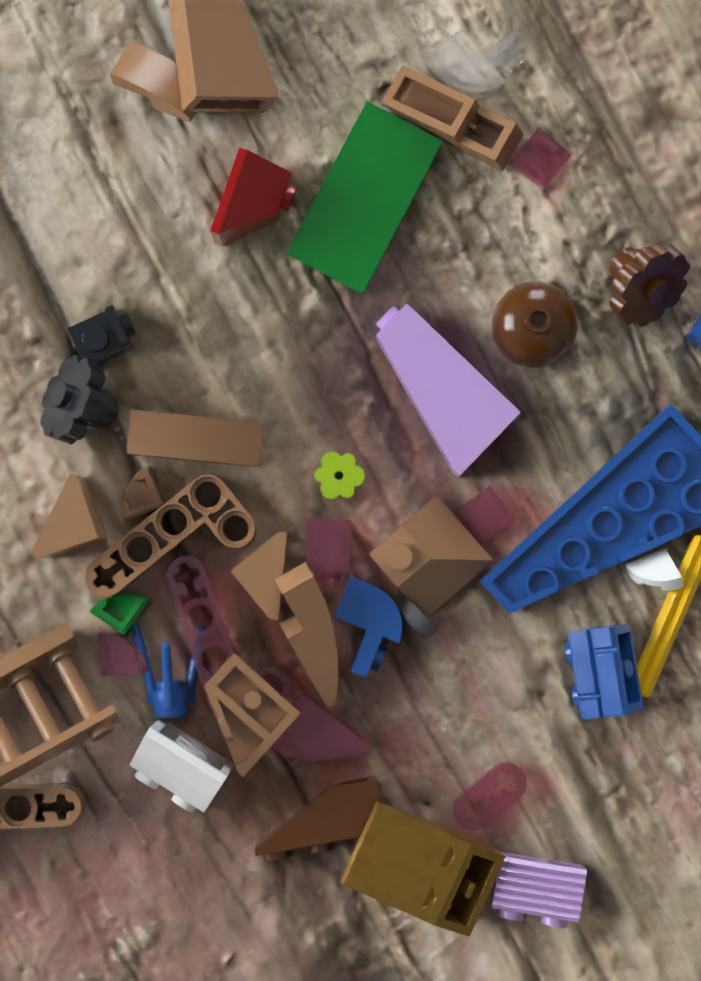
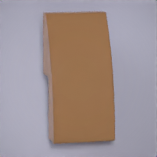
M131 42L110 72L113 84L149 97L153 109L191 122L197 112H182L176 62L151 49Z

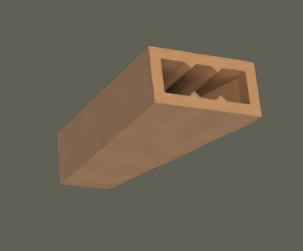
M168 0L182 112L263 113L279 98L278 89L241 0Z

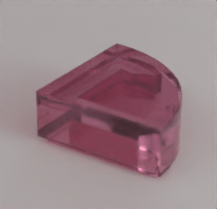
M116 632L98 633L102 676L148 672L144 655L129 640L124 638L125 636Z

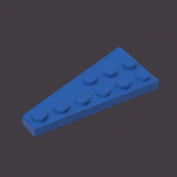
M672 404L668 405L479 582L508 613H512L700 527L701 435Z

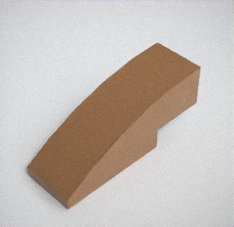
M403 65L381 102L383 106L424 131L502 172L524 135L516 122L480 106L476 99Z
M131 410L127 454L182 461L261 467L264 424Z
M306 562L275 579L294 613L292 617L281 622L280 625L319 695L329 709L336 705L338 687V652L334 627L326 601Z

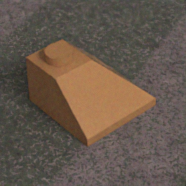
M438 495L369 553L391 581L427 617L494 561Z

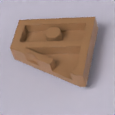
M235 653L229 657L204 685L235 768L242 777L250 771L300 715V712Z

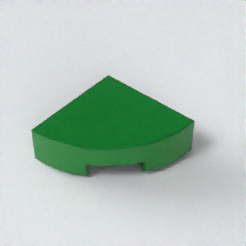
M137 593L119 594L100 600L89 612L127 638L152 602L147 597Z

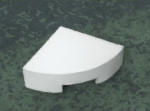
M666 548L625 564L630 578L641 586L644 584L658 586L664 591L684 587L682 577Z

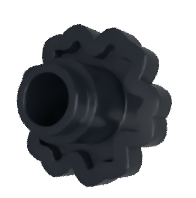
M73 355L69 360L63 361L59 368L58 376L50 379L47 391L42 399V405L45 410L41 416L40 424L43 427L45 436L72 445L85 436L87 429L92 431L98 429L106 430L114 423L118 414L119 403L109 390L102 388L106 375L100 363L77 355Z

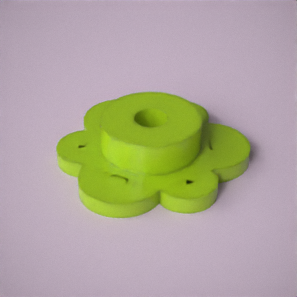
M330 451L323 455L321 459L322 467L315 471L314 476L321 483L320 491L325 498L335 499L339 495L344 498H350L354 495V487L363 483L365 473L361 467L355 465L356 459L352 454L346 453L341 457L337 452ZM337 472H341L343 474V478L341 480H337L335 478V474Z

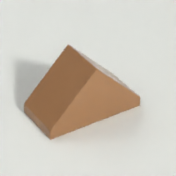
M277 532L231 570V573L271 620L280 619L282 592L275 579L283 575L285 571L288 533Z

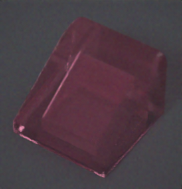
M490 485L454 511L461 523L480 545L516 521Z

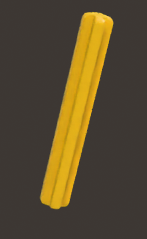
M694 535L678 569L684 587L669 590L637 664L641 695L644 698H649L652 695L701 581V535Z

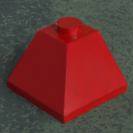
M239 147L210 229L215 244L225 246L278 221L282 210L289 212L297 191V187L291 185V172L247 149Z

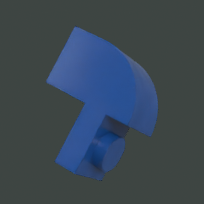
M350 576L334 617L365 629L350 671L367 677L370 669L378 672L387 647L380 645L382 638L384 637L397 643L400 642L402 619L397 605L385 591Z

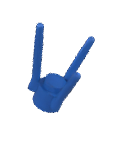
M139 622L132 630L147 688V704H153L154 717L175 718L188 715V703L195 702V685L206 631L204 625H199L197 628L185 687H183L182 679H173L170 644L165 642L162 644L163 680L157 681L156 688Z

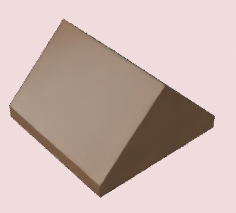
M73 474L69 475L30 553L37 558H52L108 539L88 480Z

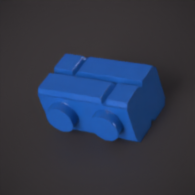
M630 623L589 627L568 632L569 640L566 643L565 654L568 663L573 666L576 683L572 689V699L574 705L580 709L581 719L623 716L644 710Z

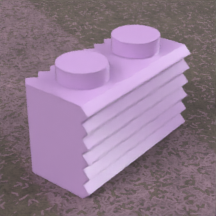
M499 851L506 857L492 886L489 901L492 909H499V917L523 921L525 914L541 916L542 924L558 928H567L568 921L579 923L587 869L583 865Z

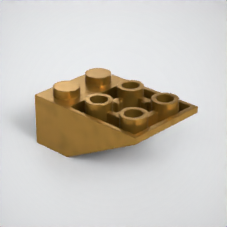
M376 801L340 883L432 925L470 937L506 856L480 837Z

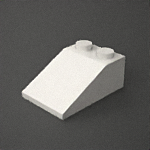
M160 718L148 729L130 763V766L137 770L134 776L139 781L155 790L160 784L174 793L171 798L174 803L191 813L196 808L205 812L234 765L227 758L163 718Z

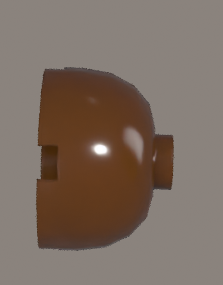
M541 281L521 283L508 290L496 304L492 317V338L499 352L513 364L528 368H543L561 360L573 346L578 331L577 312L570 298L558 287Z

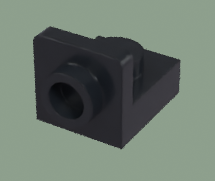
M113 304L105 307L104 312L67 328L80 357L97 363H102L134 348L130 337L136 335L134 326L127 312L118 313Z

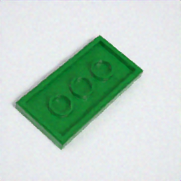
M366 101L286 255L363 295L439 152L443 140Z

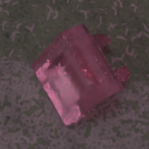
M538 127L511 160L510 164L540 189L544 190L572 154Z

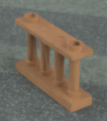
M67 622L0 658V690L8 685L11 688L17 689L45 740L44 743L21 755L0 716V754L6 763L0 767V787L90 738L91 742H95L106 737L114 731L113 724L120 721L113 705L101 711L98 709L70 658L73 655L72 650L79 646ZM47 664L50 667H56L84 718L82 722L62 733L32 681L34 677L33 672Z

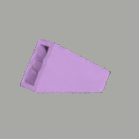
M407 303L400 311L393 306L377 322L376 325L381 330L376 335V340L451 471L459 477L521 412Z

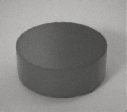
M408 597L398 606L402 618L422 638L428 639L438 629Z

